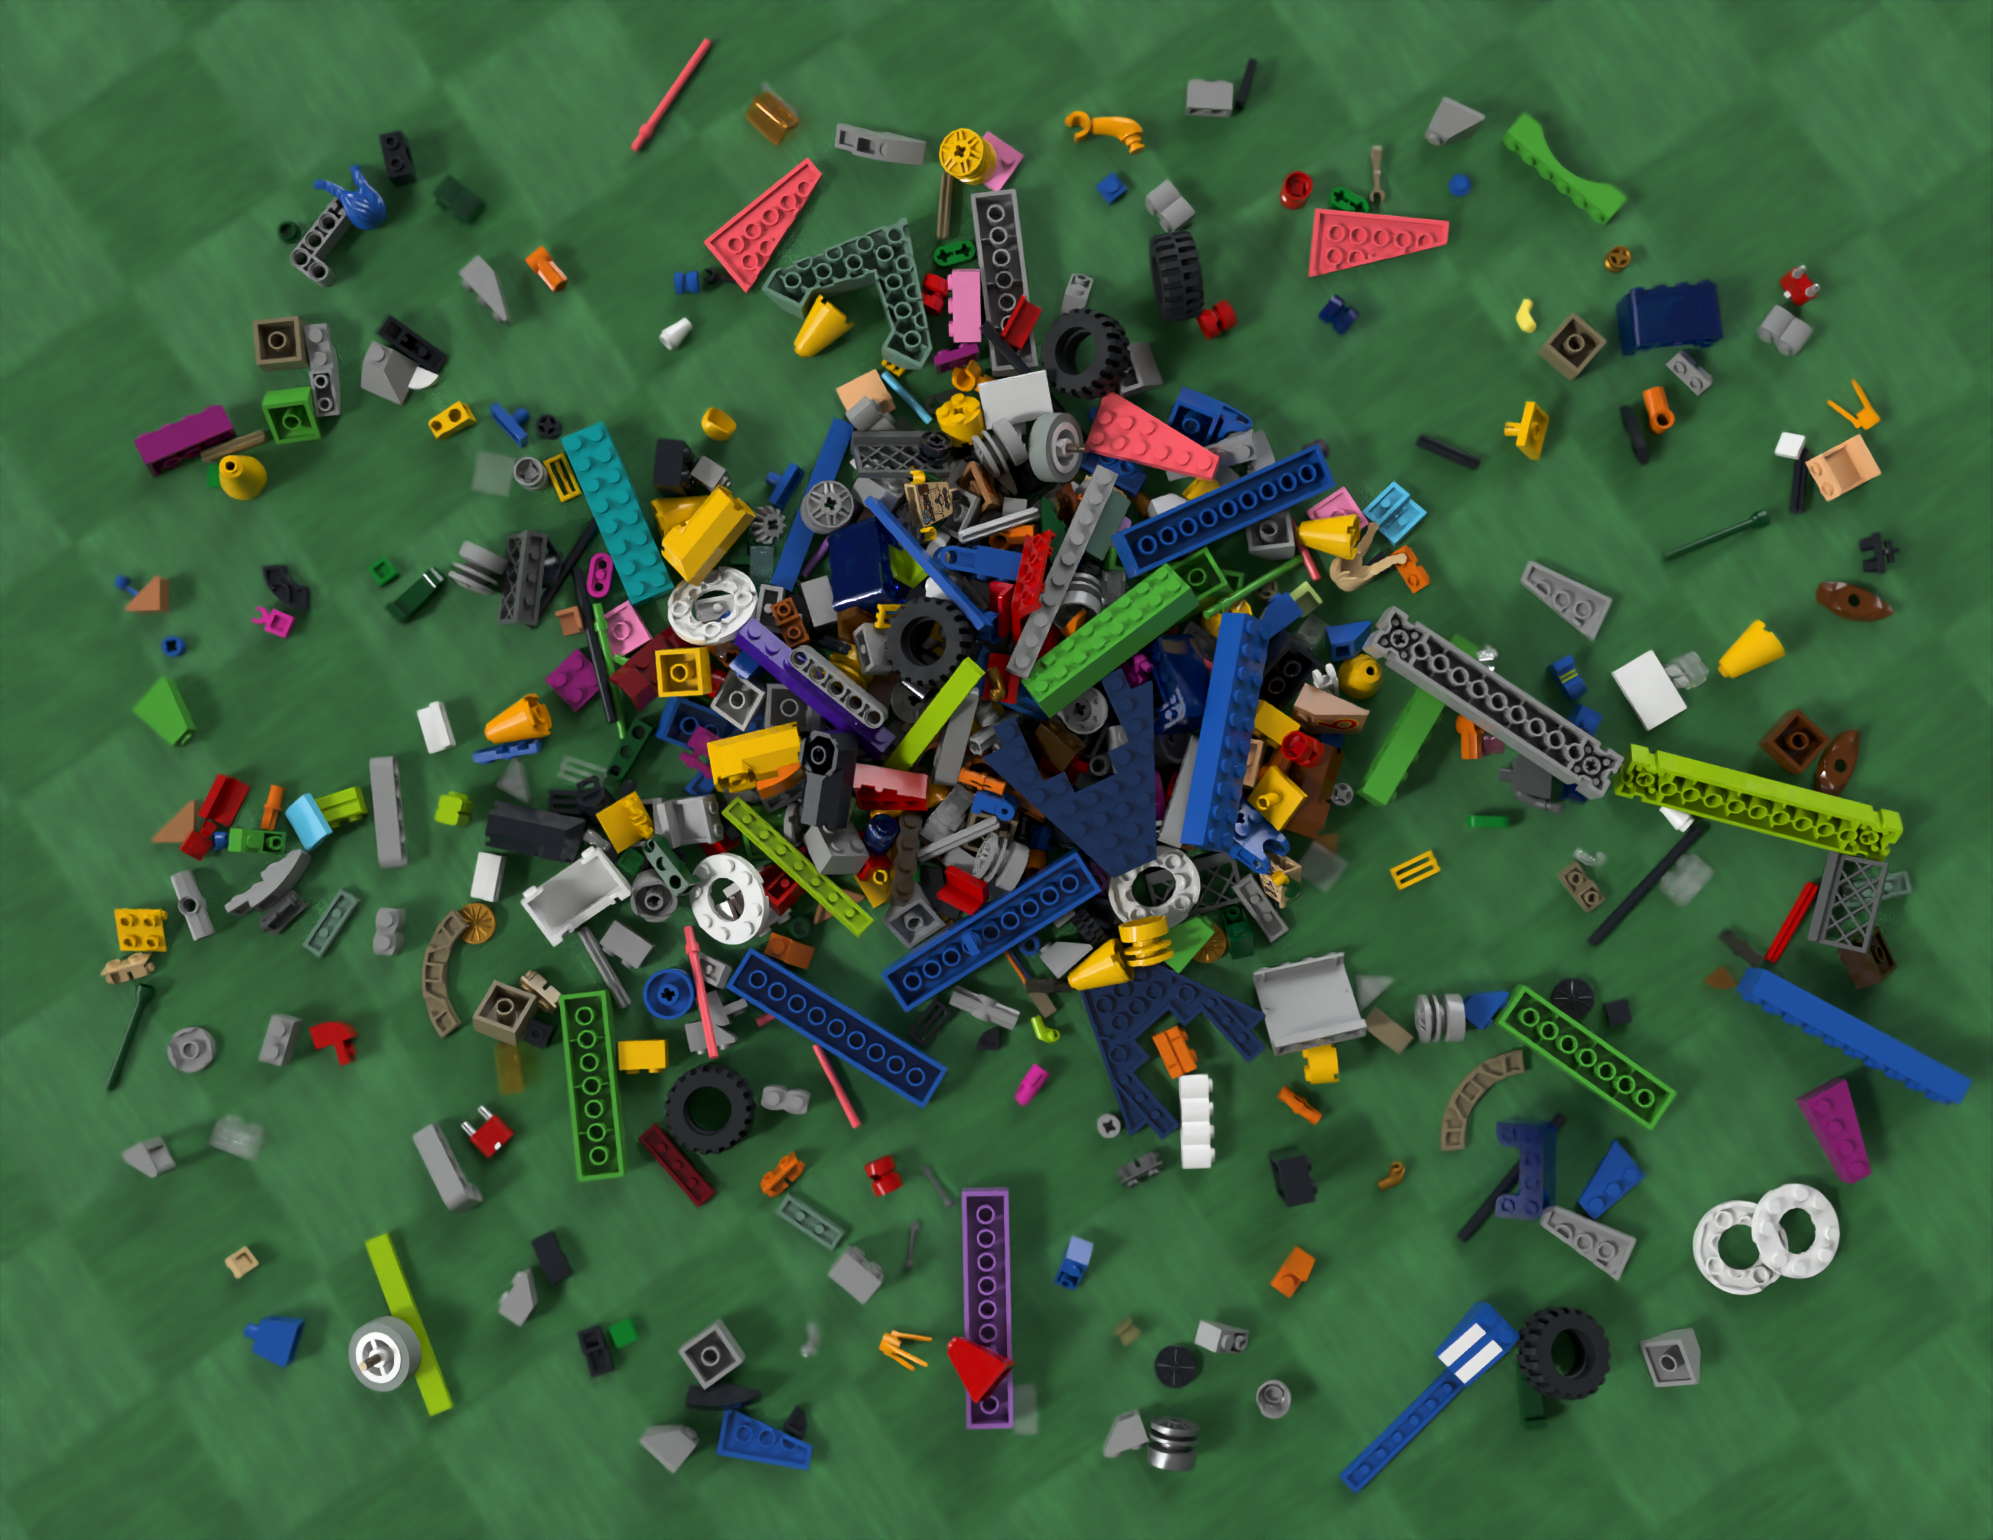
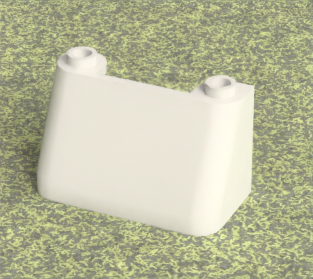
M593 846L589 847L581 853L582 858L539 887L532 886L523 893L525 897L521 900V904L553 947L564 940L563 937L568 933L574 932L576 927L610 904H615L617 897L622 901L632 893L630 883L599 847L595 849Z

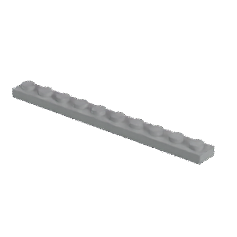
M1097 465L1044 582L1046 585L1045 591L1039 597V602L1042 606L1040 609L1030 613L1006 666V671L1027 680L1119 474Z

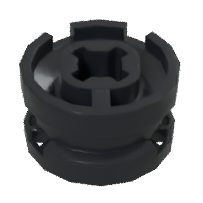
M931 430L923 433L919 448L920 457L931 464L946 463L951 456L952 437L940 430H937L936 433H931Z

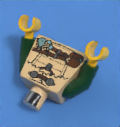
M922 470L910 471V474H913V482L905 483L904 487L912 527H925L920 529V533L925 534L924 542L936 540L937 531L946 522L947 516L953 514L952 503L960 500V492L957 488L949 489L947 482H940L938 476Z
M1269 851L1265 854L1271 863V868L1266 874H1259L1261 888L1265 893L1274 898V906L1276 908H1285L1288 905V900L1298 897L1302 888V866L1286 855L1280 856ZM1257 860L1258 864L1264 867L1263 864Z

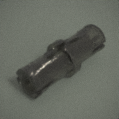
M1728 927L1724 928L1717 936L1719 940L1733 950L1732 953L1735 956L1739 955L1752 968L1757 967L1764 958L1753 950L1745 939L1741 940Z
M1046 977V979H1026L1025 989H1028L1026 990L1027 994L1046 993V995H1052V993L1073 992L1068 979Z

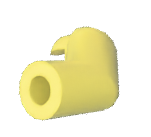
M1524 299L1516 314V321L1522 331L1532 333L1536 329V323L1530 315L1534 302Z

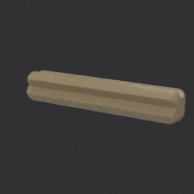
M949 173L941 175L937 239L948 240L953 190V176Z
M258 430L204 449L200 452V455L204 462L209 463L266 443L268 438L265 431Z

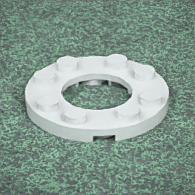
M718 566V569L711 570L698 587L683 579L670 595L667 616L673 630L683 640L701 646L722 644L735 639L739 631L753 617L755 618L758 594L751 579L743 572L730 567ZM713 590H723L730 593L734 597L735 605L731 614L725 619L722 618L721 622L712 621L703 624L693 617V604L703 594Z
M1156 845L1157 859L1116 878L1110 875L1108 880V897L1116 915L1124 923L1139 918L1163 915L1166 916L1168 928L1174 927L1186 919L1189 911L1197 903L1200 894L1198 871L1186 853L1172 845ZM1148 867H1163L1170 871L1175 878L1176 888L1172 897L1166 903L1159 906L1148 907L1141 905L1132 895V883L1136 879L1137 874Z
M733 853L715 854L701 861L692 875H697L702 882L689 894L690 904L699 926L711 937L725 944H741L757 936L764 928L769 914V897L765 896L762 886L764 881L759 872L746 859ZM718 878H728L734 881L740 887L744 896V911L740 918L735 921L722 918L719 912L714 909L715 904L710 893L712 892L711 887Z
M1789 1183L1783 1184L1773 1191H1768L1761 1198L1752 1218L1753 1242H1756L1760 1252L1759 1257L1772 1271L1791 1278L1802 1279L1812 1277L1824 1270L1836 1253L1840 1237L1838 1219L1831 1203L1818 1190L1807 1185ZM1793 1208H1801L1809 1213L1811 1221L1816 1228L1814 1232L1816 1234L1812 1246L1806 1252H1801L1800 1254H1793L1786 1250L1780 1242L1778 1235L1780 1219L1784 1213Z
M1744 1200L1723 1202L1710 1209L1697 1225L1693 1238L1694 1258L1704 1277L1721 1290L1737 1295L1758 1293L1770 1283H1774L1780 1276V1274L1768 1268L1760 1257L1751 1267L1746 1269L1730 1268L1720 1258L1718 1241L1726 1229L1736 1224H1745L1752 1227V1218L1758 1204ZM1779 1223V1240L1783 1247L1788 1250L1787 1236Z

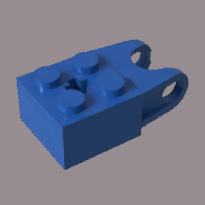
M1182 386L1167 425L1202 447L1224 440L1229 436V431L1247 432L1252 428L1253 422L1249 416L1228 404Z
M980 545L968 546V548L958 546L940 547L933 554L934 561L944 570L969 574V579L988 581L990 578L992 582L999 581L1008 584L1017 581L1022 553ZM946 552H948L951 557L949 563H947L945 560Z
M1242 796L1234 830V842L1231 852L1227 854L1233 860L1237 858L1255 872L1266 874L1271 868V863L1263 850H1269L1274 854L1284 856L1289 852L1290 845L1284 835ZM1276 841L1282 845L1283 849L1276 843ZM1257 860H1258L1260 863H1262L1264 867L1260 866V865L1258 864Z

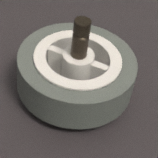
M1044 413L1040 415L1035 421L1029 437L1030 464L1034 474L1044 482L1065 483L1073 479L1080 468L1083 453H1088L1090 449L1089 444H1083L1082 431L1078 421L1069 413Z
M382 1316L360 1327L354 1333L349 1344V1361L354 1374L362 1384L375 1391L387 1392L404 1384L416 1374L421 1363V1346L417 1335L406 1322L393 1316Z

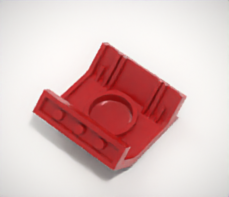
M1050 529L1036 535L1034 538L1026 534L1011 604L1014 648L1030 613L1040 609L1042 606L1039 602V597L1044 593V588L1046 587L1044 584L1045 579H1043L1047 558L1052 556L1051 540L1056 537V534ZM1052 622L1036 661L1058 645L1060 629L1054 622Z

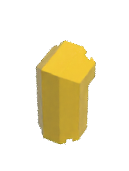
M719 484L691 519L685 521L687 525L683 527L679 524L674 526L662 540V546L665 548L661 551L662 556L688 583L697 587L755 518L754 511L739 497L736 499L732 496L733 493Z
M795 721L708 742L707 748L713 781L718 792H724L723 788H729V793L753 789L756 787L757 780L761 781L778 777L777 768L800 763L799 753L802 738L799 735L802 733L798 722ZM801 765L802 768H803V770L805 771V770H806L805 765Z

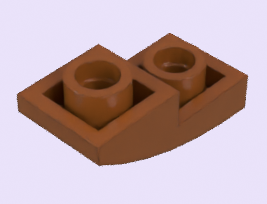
M791 597L770 606L787 646L794 650L801 645L811 643Z

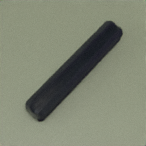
M1420 434L1416 441V446L1471 470H1477L1481 463L1480 458L1427 435Z
M1803 448L1799 459H1795L1789 510L1791 514L1799 515L1804 512L1808 467L1805 462L1809 461L1810 455L1808 448Z

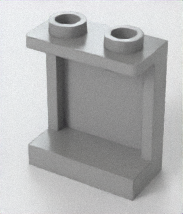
M715 794L670 799L656 805L663 837L669 842L671 849L687 844L704 842L713 844L724 839V829L720 821L719 806Z

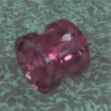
M1482 734V754L1484 757L1490 756L1491 753H1504V743L1493 735Z

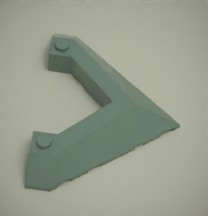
M906 217L898 219V222L889 226L883 225L867 232L863 236H856L824 249L822 253L811 257L809 255L799 259L793 265L783 269L780 267L772 270L762 287V292L784 311L804 320L820 294L824 296L823 299L876 284L891 330L881 348L883 359L902 369L922 370L933 351Z

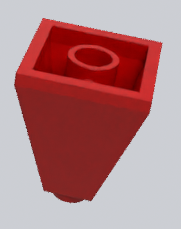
M954 1336L946 1346L949 1349L947 1354L976 1404L986 1401L1016 1365L1014 1361L964 1337L958 1338Z

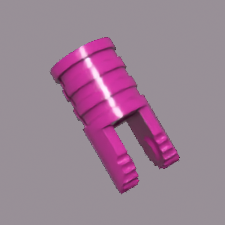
M1033 1063L1014 1094L1015 1100L1022 1106L1028 1105L1036 1093H1039V1090L1051 1074Z

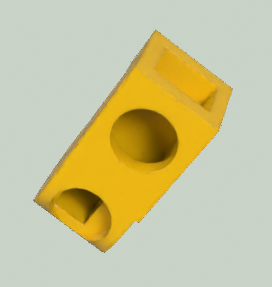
M458 401L432 418L428 425L436 439L441 441L467 425H473L477 421L468 405Z

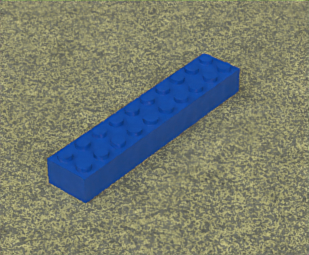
M1316 444L1110 537L1130 579L1336 486L1319 444Z
M1222 613L1180 843L1204 850L1230 853L1234 842V830L1238 819V808L1242 797V786L1246 774L1248 753L1250 752L1252 731L1255 726L1254 720L1259 704L1258 698L1263 682V671L1267 659V649L1272 627L1271 624L1246 613Z
M1076 847L1018 883L1012 891H1006L983 905L974 916L967 915L883 968L881 976L904 1011L908 1012L1102 891L1101 884ZM969 928L972 929L973 933L977 932L983 942L980 954L971 957L961 937L962 932Z
M750 947L726 986L729 990L924 1109L948 1070V1066L755 947Z
M1747 967L1735 992L1742 995L1741 999L1752 1005L1754 1003L1762 1006V1011L1773 1016L1776 1014L1783 1017L1782 1021L1786 1024L1803 1028L1802 1032L1815 1038L1817 1036L1822 1038L1824 1044L1835 1049L1838 1047L1844 1050L1843 1054L1850 1058L1863 1060L1865 1066L1873 1070L1879 1069L1885 1072L1884 1076L1891 1080L1904 1082L1906 1088L1914 1092L1920 1091L1926 1094L1925 1098L1935 1103L1940 1102L1947 1106L1950 1103L1960 1105L1972 1082L1968 1077L1766 969Z

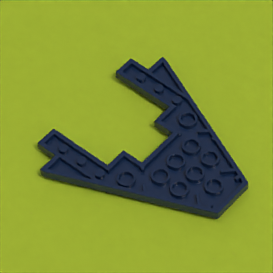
M1122 668L1109 673L1101 679L1102 685L1128 740L1127 743L1108 751L1117 772L1116 774L1077 792H1074L1065 771L1043 781L1015 717L993 726L1002 748L983 757L987 764L1113 878L1157 859L1153 683L1150 680L1131 689Z
M1160 964L1133 966L1135 976L1130 982L1082 990L1080 994L1128 1134L1132 1137L1148 1123L1163 1140L1180 1123L1134 1073L1136 1069L1150 1058V1055L1135 1039L1168 1009L1183 1026L1187 1025L1202 1011L1249 1063L1266 1048L1251 1031L1266 1015L1264 1012L1180 973L1178 974Z

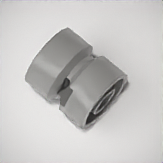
M523 457L514 465L513 473L515 479L528 491L539 492L548 485L550 479L548 471L537 459Z

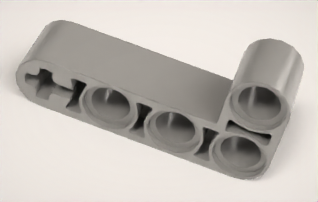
M337 197L330 202L290 255L291 263L301 273L323 288L330 287L335 282L334 272L323 261L352 225L343 209L342 202ZM335 222V226L329 230V224ZM321 240V244L318 247H314L315 242ZM308 258L304 265H300L302 259ZM326 271L322 278H318L320 272Z
M435 1122L413 1134V1140L445 1205L450 1211L464 1214L483 1201L478 1188L474 1184L467 1182L441 1128Z

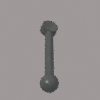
M929 1166L923 1167L922 1173L928 1176L945 1201V1207L951 1208L953 1201L947 1198L931 1174V1168Z
M913 1221L910 1225L912 1233L908 1258L904 1263V1267L908 1270L913 1268L916 1231L920 1226L918 1221Z

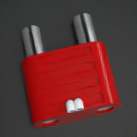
M1804 265L1793 268L1780 279V284L1785 290L1784 296L1786 298L1790 297L1796 306L1805 305L1815 298L1820 290V286L1817 289L1815 288L1819 284L1813 285L1805 274L1807 268L1802 270L1806 267Z
M481 1105L478 1108V1112L487 1122L478 1131L468 1121L463 1122L461 1127L470 1136L469 1140L489 1159L515 1133L497 1114L493 1115L484 1105Z

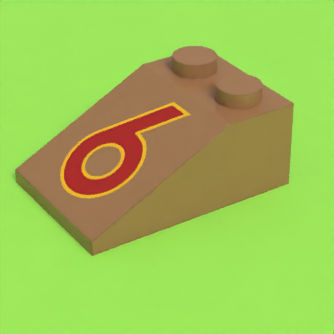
M972 461L969 462L961 474L957 485L981 498V521L999 514L1003 509L1004 501L1001 494L996 492L993 476L981 464Z
M1305 683L1294 704L1291 719L1301 725L1298 731L1309 734H1361L1369 711Z

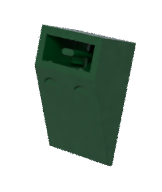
M1044 496L1039 506V534L1049 529L1056 534V537L1050 543V547L1053 548L1052 556L1047 558L1045 570L1049 573L1068 529L1063 521L1058 520L1056 516L1057 510L1053 502H1048Z

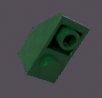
M1242 904L1220 909L1231 959L1235 960L1254 956L1253 936Z

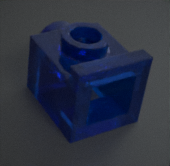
M1564 783L1560 800L1584 805L1588 798L1575 790L1578 786L1576 783L1569 785Z

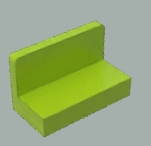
M890 544L885 547L894 578L914 589L928 576L905 548L900 551Z

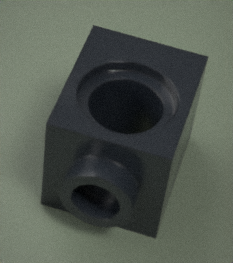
M540 1018L531 1019L522 1041L543 1050L550 1047L559 1026Z

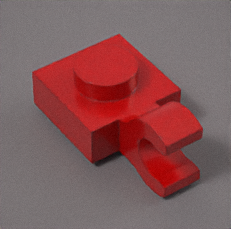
M205 820L198 833L192 830L189 832L178 850L201 862L213 844L212 841L208 840V837L215 831L217 825Z

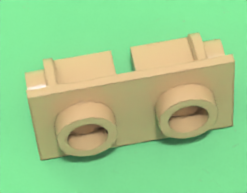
M136 953L122 961L120 959L112 960L106 964L100 976L106 975L107 983L115 985L129 981L131 977L128 972L132 973L134 979L150 975L155 970L154 964L148 962L152 953L143 955L142 953Z
M528 971L525 977L522 976L518 984L520 989L536 995L539 1008L553 1015L556 1007H560L559 995L562 994L552 985L544 990L543 987L547 984V981L537 971Z

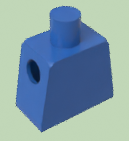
M1575 703L1567 720L1593 737L1603 715L1584 705Z
M270 1315L263 1318L259 1325L248 1323L244 1330V1337L255 1340L252 1347L254 1354L286 1368L294 1362L306 1320Z

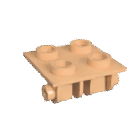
M876 369L836 389L847 411L865 395L870 400L875 398L882 406L881 411L883 413L896 409L892 401L893 399L885 388Z

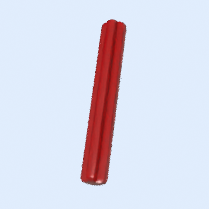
M1807 882L1764 956L1768 962L1772 964L1778 963L1818 893V885Z

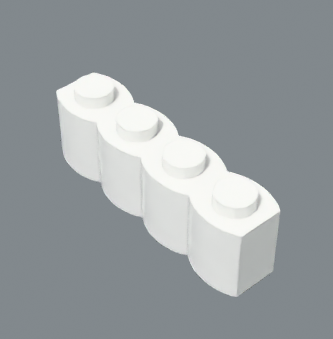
M1206 1073L1183 1074L1179 1076L1181 1164L1183 1169L1211 1168V1162H1215V1150L1210 1148V1139H1214V1125H1210L1209 1122L1210 1116H1213L1214 1113L1213 1102H1209V1093L1213 1092L1212 1079H1208V1074Z

